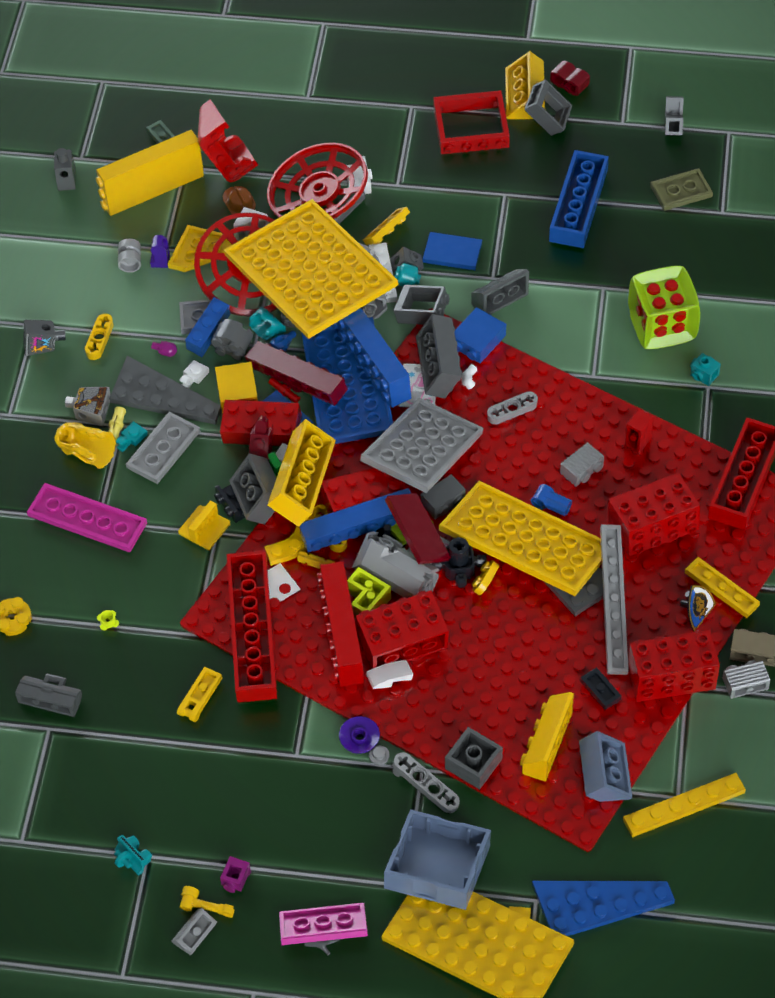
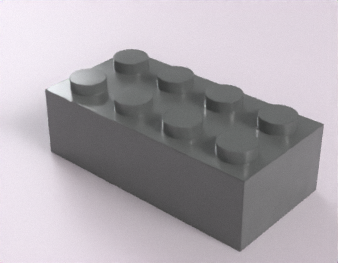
M432 314L416 335L425 395L446 398L462 378V370L459 363L460 357L457 351L455 327L453 326L452 318Z

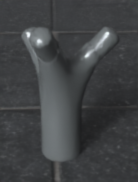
M340 939L305 943V946L320 948L327 955H330L326 945L335 943Z

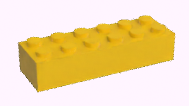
M307 419L292 432L267 506L298 527L312 515L336 441Z

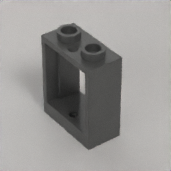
M545 79L533 85L524 110L552 136L563 132L566 128V122L570 116L572 105ZM544 100L556 111L554 118L542 107Z
M404 285L393 310L397 323L424 325L432 314L444 316V310L446 305L449 304L450 298L443 286ZM414 301L436 302L433 310L411 309Z

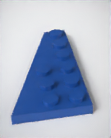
M532 881V886L548 927L565 936L574 935L665 907L675 902L667 881Z

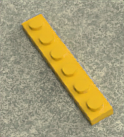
M733 773L623 817V821L631 836L635 837L742 795L746 789L738 774Z

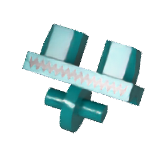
M124 835L117 838L118 845L114 853L117 857L115 865L117 867L125 865L127 868L131 867L137 875L142 874L144 867L151 862L152 854L147 849L141 852L137 850L140 843L134 835L125 838Z

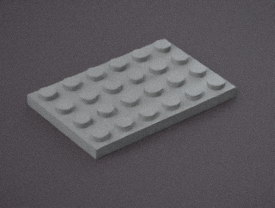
M418 398L361 455L360 461L427 493L483 434L484 428L424 399Z

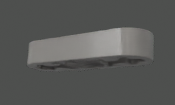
M525 392L488 408L487 419L492 424H500L532 411L537 407L538 397L533 392ZM510 405H515L517 409L515 411H510L507 407Z

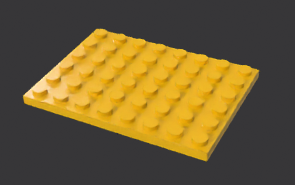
M313 199L224 249V255L308 339L398 286V280Z

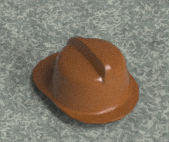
M234 186L226 189L223 193V201L231 214L241 213L244 207L255 210V201L246 188Z

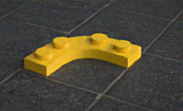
M312 513V515H311L309 518H307L305 521H309V520L315 519V517L313 516V513ZM297 525L294 533L289 538L264 546L271 566L292 560L298 556L300 551L305 552L307 550Z

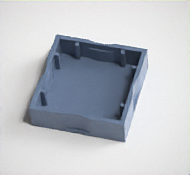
M410 809L401 831L400 841L393 850L384 871V889L466 910L490 848L491 830L466 823L451 822L438 816Z

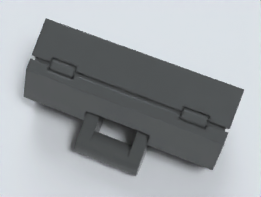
M47 673L44 680L24 676L20 680L15 694L18 703L75 717L81 702L82 691L65 686L66 678Z

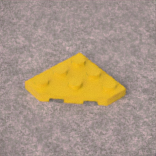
M187 225L168 262V268L182 272L194 269L196 248L207 229ZM212 231L206 238L201 252H212L214 245L223 234ZM226 239L221 244L217 253H224V249L231 246V243ZM200 259V266L210 263L211 259Z

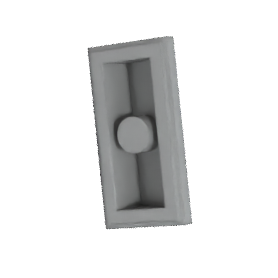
M203 908L197 909L171 942L189 955H192L216 925L217 921Z

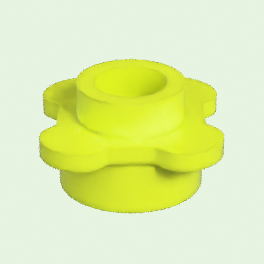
M105 610L97 616V620L101 624V630L105 631L108 628L119 625V621L115 617V611Z

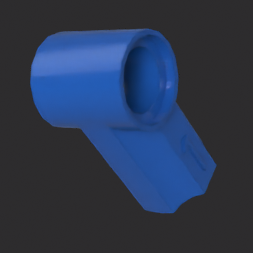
M541 484L531 498V503L540 510L547 508L565 516L570 511L572 500L555 493L550 486Z

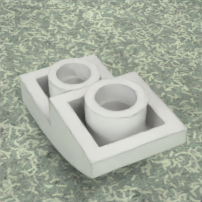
M407 660L387 663L366 672L373 689L391 687L393 682L411 680L414 675Z

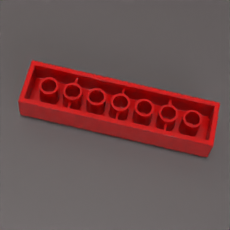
M266 550L227 554L237 703L278 699Z

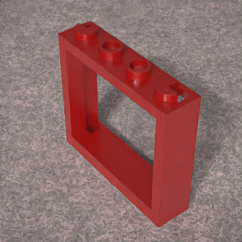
M501 90L433 97L434 115L441 154L509 148L510 135ZM498 108L503 133L445 138L441 113Z

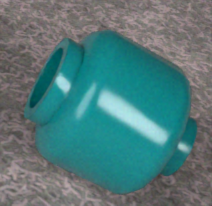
M406 263L397 266L394 277L398 280V286L418 285L421 279V274H418V267Z

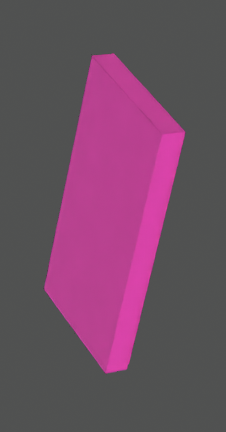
M364 903L279 912L282 945L368 936Z

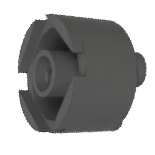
M232 319L220 321L211 339L212 345L216 348L215 353L220 356L227 354L233 359L241 361L253 339L252 331L249 328L246 331L242 328V323Z

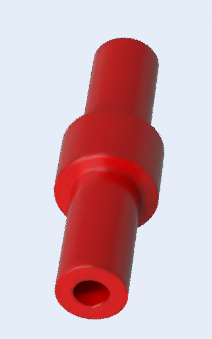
M274 378L269 380L268 383L284 397L289 398L294 403L300 401V397L293 393L287 385L281 384Z

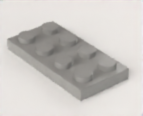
M168 412L126 463L127 469L158 484L201 432L200 427Z

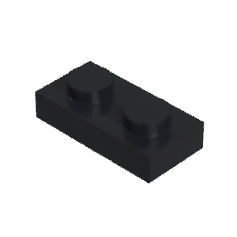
M597 667L581 677L580 682L604 710L621 700L622 696Z

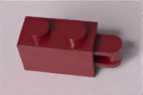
M260 416L250 433L249 454L267 458L269 461L268 454L272 453L273 428L269 427V420L266 416Z

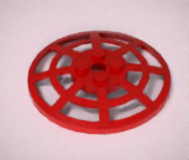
M321 143L304 148L287 158L274 172L267 188L268 204L275 216L280 218L282 217L281 212L292 211L313 199L320 207L326 205L328 207L326 212L334 219L352 207L362 195L368 179L367 165L357 150L345 144ZM330 152L328 161H321L308 166L304 158L317 153ZM337 152H342L352 156L357 161L349 168L344 163L335 160ZM298 162L302 170L291 179L289 184L280 182L286 171ZM361 166L363 170L362 183L360 186L354 187L355 179L353 172ZM326 167L325 171L312 172L314 169ZM334 167L345 171L339 177L332 173ZM302 176H307L300 186L295 185ZM349 177V188L341 189L340 183ZM276 188L286 190V205L276 208L274 201ZM291 192H298L301 199L291 203ZM356 193L348 203L338 209L347 201L351 194ZM338 195H345L338 204L334 205L332 201Z
M237 213L226 216L210 226L202 235L197 245L194 270L198 285L210 301L213 297L217 298L212 292L219 286L227 292L238 296V308L230 305V314L246 317L252 316L259 308L245 309L246 298H257L264 296V294L260 290L248 292L249 283L252 282L224 253L217 252L226 239L231 245L238 242L233 234L250 231V235L261 229L258 227L259 219L270 223L275 221L268 216L257 213ZM252 217L251 226H240L228 230L223 224L235 218ZM217 228L223 235L214 245L212 252H201L206 238ZM200 259H211V269L216 280L208 286L205 284L201 274ZM216 260L227 261L228 271L221 276L217 269ZM233 277L242 282L241 290L232 288L226 281ZM273 303L264 307L270 313L278 309Z

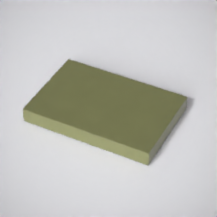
M699 168L650 183V187L664 211L713 197V192Z

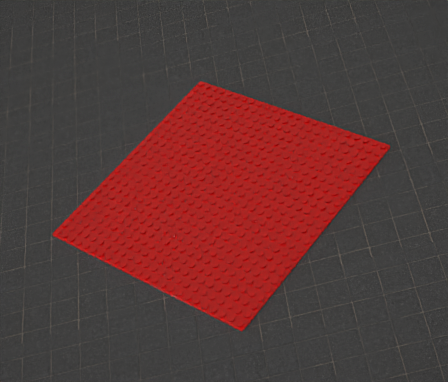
M452 318L453 326L456 330L462 322ZM417 324L394 352L402 365L420 364L416 335L424 325ZM502 341L481 363L471 360L463 353L458 352L462 373L471 364L477 368V372L472 376L475 386L469 390L466 386L462 385L460 380L446 398L436 397L435 405L484 429L483 434L438 482L452 474L466 489L467 495L476 483L481 481L529 505H532L531 498L541 484H546L555 493L572 500L570 511L565 516L547 508L542 511L601 538V524L609 525L608 499L676 473L680 474L700 504L699 530L694 533L684 535L676 540L668 541L658 547L647 549L640 554L628 556L622 546L628 658L630 643L637 640L645 641L656 637H670L679 633H694L688 619V610L680 606V601L682 599L687 600L685 593L690 591L691 586H702L685 573V569L697 557L756 598L775 569L774 472L769 471L745 530L708 519L710 503L732 452L651 414L654 417L652 439L640 453H636L625 447L626 424L633 417V414L637 412V409L641 408ZM525 392H533L537 395L538 402L534 410L500 424H492L488 421L487 410L489 407ZM397 405L392 408L390 406L393 423L409 407H399ZM510 405L507 407L510 411H515L517 409L515 405ZM380 436L334 444L323 480L374 468L360 461L361 455ZM588 442L604 455V466L598 473L594 472L591 474L586 483L581 482L575 486L566 477L561 475V463ZM402 482L405 489L409 488L411 494L417 493L421 500V493L423 491ZM320 491L314 507L324 505ZM453 509L437 519H434L428 513L439 536L451 542L454 537L439 531V525ZM274 511L266 524H257L235 553L265 551L264 546L289 538L294 533L296 525ZM366 534L354 539H348L346 550L340 553L334 552L329 546L307 553L308 555L313 554L325 558V561L327 559L334 562L344 561L348 580L356 571L352 566ZM408 544L404 547L406 550L409 549ZM474 547V556L484 554L488 562L493 560L499 564V568L492 581L481 595L472 591L473 581L482 573L481 567L475 566V575L471 579H467V585L462 588L457 587L455 580L450 581L445 577V569L435 572L439 574V578L432 593L449 630L448 648L408 661L414 674L411 680L393 682L391 687L373 689L366 675V672L371 670L358 639L363 664L364 683L340 687L339 679L335 680L334 667L330 655L331 650L327 638L328 633L325 627L324 612L318 587L317 573H321V570L307 565V562L305 564L298 562L297 557L281 563L301 590L281 602L278 598L270 599L277 681L346 719L362 716L373 720L379 728L380 738L586 852H590L624 800L600 802L586 796L579 740L599 731L624 742L632 789L693 695L691 693L636 702L629 672L627 675L607 674L604 599L574 616L542 580ZM267 557V565L269 570L276 565L271 566ZM226 563L180 621V626L233 656ZM286 583L279 587V591L283 594H287L291 590L290 585ZM391 590V600L387 604L394 603L403 597ZM711 593L716 605L696 631H711L718 656L743 618V615ZM350 595L351 603L356 599L352 595ZM596 667L622 696L619 702L606 710L603 709L580 682L582 676ZM568 692L574 693L573 713L546 782L522 774L523 766L520 765L522 755L524 753L527 754L529 750L527 744L530 736L534 737L535 735L534 726L536 720H541L542 714L540 712L543 703H547L552 695ZM468 727L503 747L501 762L480 790L445 769V756Z

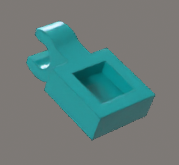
M133 421L121 432V436L116 440V443L119 444L117 449L124 452L130 444L136 446L148 435L147 430Z

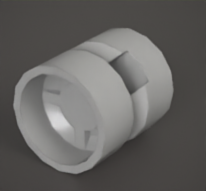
M131 238L121 240L118 244V268L128 273L139 270L141 267V244L139 241Z

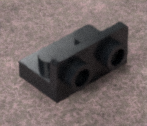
M231 484L223 489L219 485L215 486L216 494H214V497L219 505L222 504L224 506L227 517H232L235 523L244 519V513Z

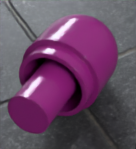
M167 341L152 343L151 349L158 350V353L163 356L172 357L177 353V347L174 343Z

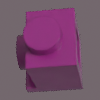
M231 856L229 857L220 877L221 885L224 886L223 888L231 893H235L236 890L242 891L246 879L251 873L250 863Z

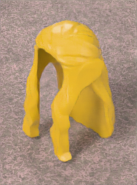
M67 422L57 429L54 438L55 443L66 455L73 454L83 462L95 465L98 469L107 466L114 456L116 438L112 432L85 427L77 422Z

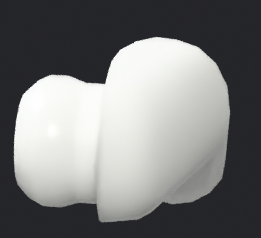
M472 364L462 373L461 378L462 385L466 386L469 390L475 386L472 376L477 372V368Z

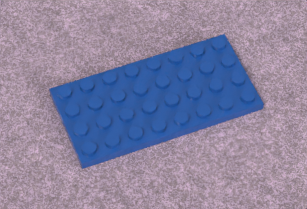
M369 317L370 321L374 325L373 317ZM330 326L310 339L302 333L306 362L309 361L319 368H325L332 374L341 375L345 379V384L348 388L335 406L312 396L317 427L336 440L335 444L381 436L393 424L390 404L383 400L380 390L375 389L372 379L366 376L363 366L358 365L354 353L349 352L346 342L341 341L337 329L334 330Z

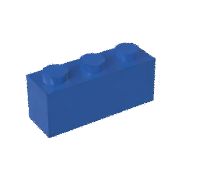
M213 297L185 339L187 350L203 357L211 345V339L220 321L223 322L224 319L229 318L230 305Z

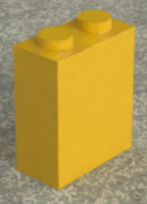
M252 362L215 367L222 413L225 400L258 401Z

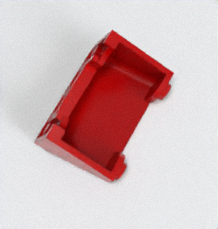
M210 99L199 110L197 142L228 182H235L258 166V163L239 136L231 135L226 138L224 130L225 128L228 129L229 125Z

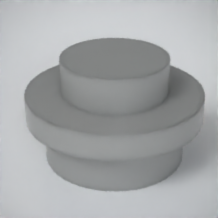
M380 745L375 746L369 752L370 761L377 766L384 765L390 757L388 749Z

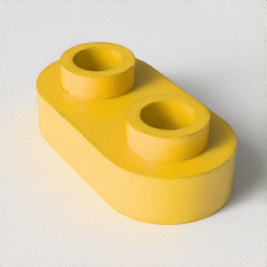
M493 560L490 562L486 561L480 569L482 573L472 583V591L481 595L492 581L499 568V564Z

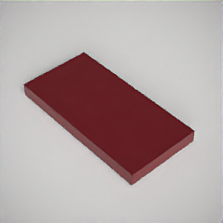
M417 493L389 495L385 498V502L418 565L446 562L451 558Z

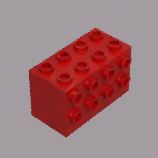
M679 473L608 499V524L621 525L622 546L628 556L640 554L647 549L658 547L663 543L676 540L679 537L699 530L700 504Z
M431 590L427 592L421 591L415 594V596L403 597L394 603L382 604L377 609L365 610L356 615L357 636L371 669L395 661L407 660L408 662L448 648L449 630Z
M698 630L689 634L679 633L670 637H656L651 640H637L630 643L628 672L636 702L716 690L720 663L710 630Z

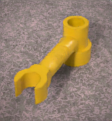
M191 886L183 887L180 909L190 912L193 907L203 908L226 917H233L234 906L198 899L200 893L198 889Z

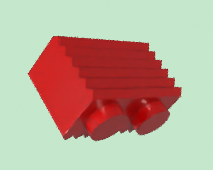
M637 409V412L633 414V417L626 424L625 447L636 453H640L652 439L654 417L649 412Z

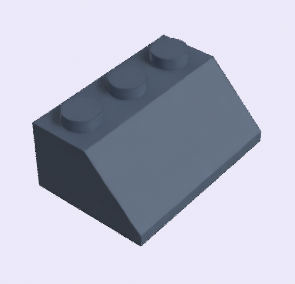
M599 731L579 740L586 796L600 802L631 799L632 791L625 743Z

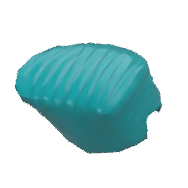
M263 306L249 318L251 320L249 326L263 340H269L287 330Z

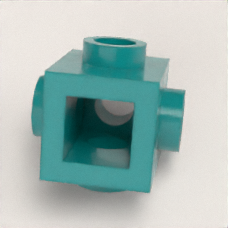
M701 353L690 364V376L696 381L710 386L719 376L721 363L711 356Z

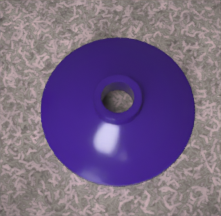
M362 716L348 719L343 723L339 731V740L342 746L349 752L357 754L371 751L380 739V731L377 724L373 720ZM363 737V739L357 740L356 738Z

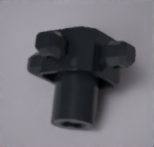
M458 537L452 538L446 547L451 558L446 562L431 564L439 568V570L445 569V577L450 581L455 580L457 587L462 588L467 585V579H471L475 575V566L482 567L487 559L484 554L474 556L473 547L464 538Z

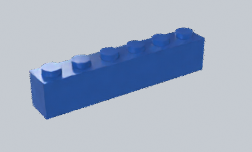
M406 488L303 522L299 529L307 552L318 551L323 547L336 545L342 541L354 539L369 532H375L378 529L384 528L386 524L395 525L396 521L385 502V498L389 495L411 494L410 489Z

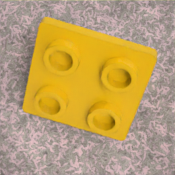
M210 500L206 506L199 505L178 530V534L210 550L230 526V520L218 515L217 504Z

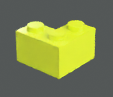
M360 567L347 580L349 593L356 598L351 603L355 619L356 615H359L360 612L377 609L380 605L387 604L391 600V586Z

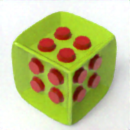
M683 266L653 269L636 274L631 278L628 295L630 317L637 337L644 349H660L675 346L696 338L700 323L699 300L692 280Z

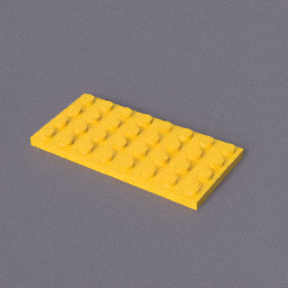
M481 481L476 483L439 525V531L454 538H464L470 546L573 596L578 594L602 564L601 538Z
M475 892L472 893L466 910L407 895L381 936L383 941L498 998H543L574 945V939Z

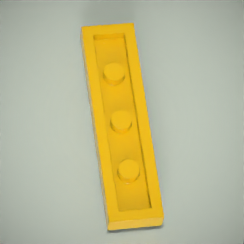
M699 557L685 569V573L707 588L745 618H748L760 605V601Z

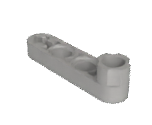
M402 752L395 756L392 764L395 776L405 778L444 812L453 813L457 810L460 802L457 794L409 754ZM421 772L424 779L420 781L415 780L413 773ZM436 785L440 792L432 794L428 787ZM444 792V793H445L444 797H442L441 800H439V798L441 797L442 793ZM450 800H453V801H454V802H453V805H452V804H450L449 806L446 805V802H447V801H450Z

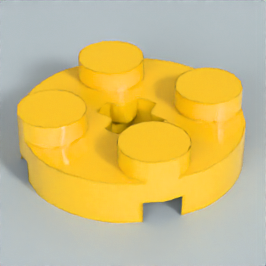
M20 597L1 601L0 631L8 636L24 632L32 620L28 604ZM16 614L13 620L7 618V616Z

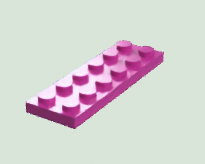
M44 483L27 511V515L31 518L129 553L147 525L146 518Z

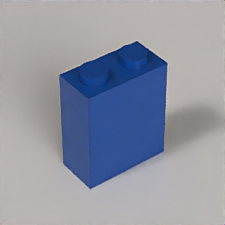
M477 307L455 330L457 351L478 363H481L506 336V324Z

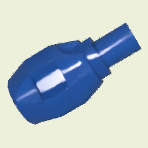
M292 330L288 334L277 335L271 340L270 345L278 350L286 351L292 339L297 336L296 332Z

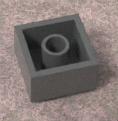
M468 727L445 756V769L480 790L501 762L503 747Z

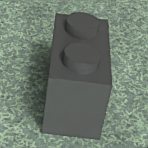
M451 474L435 484L427 493H421V502L428 513L434 519H437L440 516L446 515L449 510L459 504L466 496V489Z

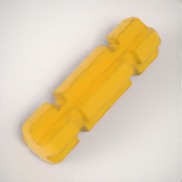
M300 551L297 556L298 562L304 564L307 562V565L319 569L322 564L335 563L328 559L325 561V558L313 554L308 555L304 551Z

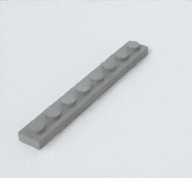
M601 524L600 537L607 674L627 675L628 653L621 525Z

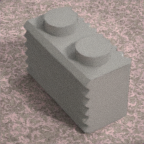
M587 442L561 463L560 473L575 486L581 482L586 483L591 474L594 472L598 473L603 468L604 455Z
M751 660L742 666L731 665L723 671L722 679L730 699L769 689L770 678L763 661L756 662Z

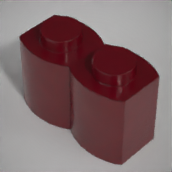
M562 61L551 71L550 81L554 85L564 88L570 94L578 96L589 85L590 75L585 70L576 68L572 63Z

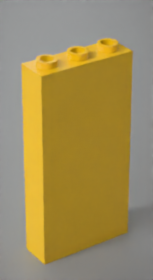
M192 129L96 169L98 176L96 177V182L100 187L98 193L102 199L100 201L102 209L104 211L107 210L109 215L112 216L203 177L201 149L197 142L198 138Z

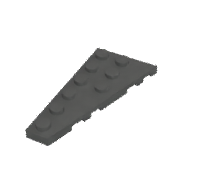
M129 356L125 359L109 398L110 403L162 414L171 412L181 418L215 425L221 413V406Z

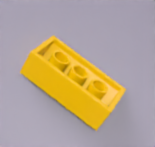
M529 51L505 68L507 119H533L524 109L533 85L544 80V61ZM544 100V102H543V104H542V107H543L544 109H545V100Z
M568 692L552 695L547 703H543L540 712L542 714L541 720H536L534 726L535 735L534 737L530 736L527 744L529 750L527 754L524 753L520 761V765L523 766L522 774L546 782L573 713L574 693Z

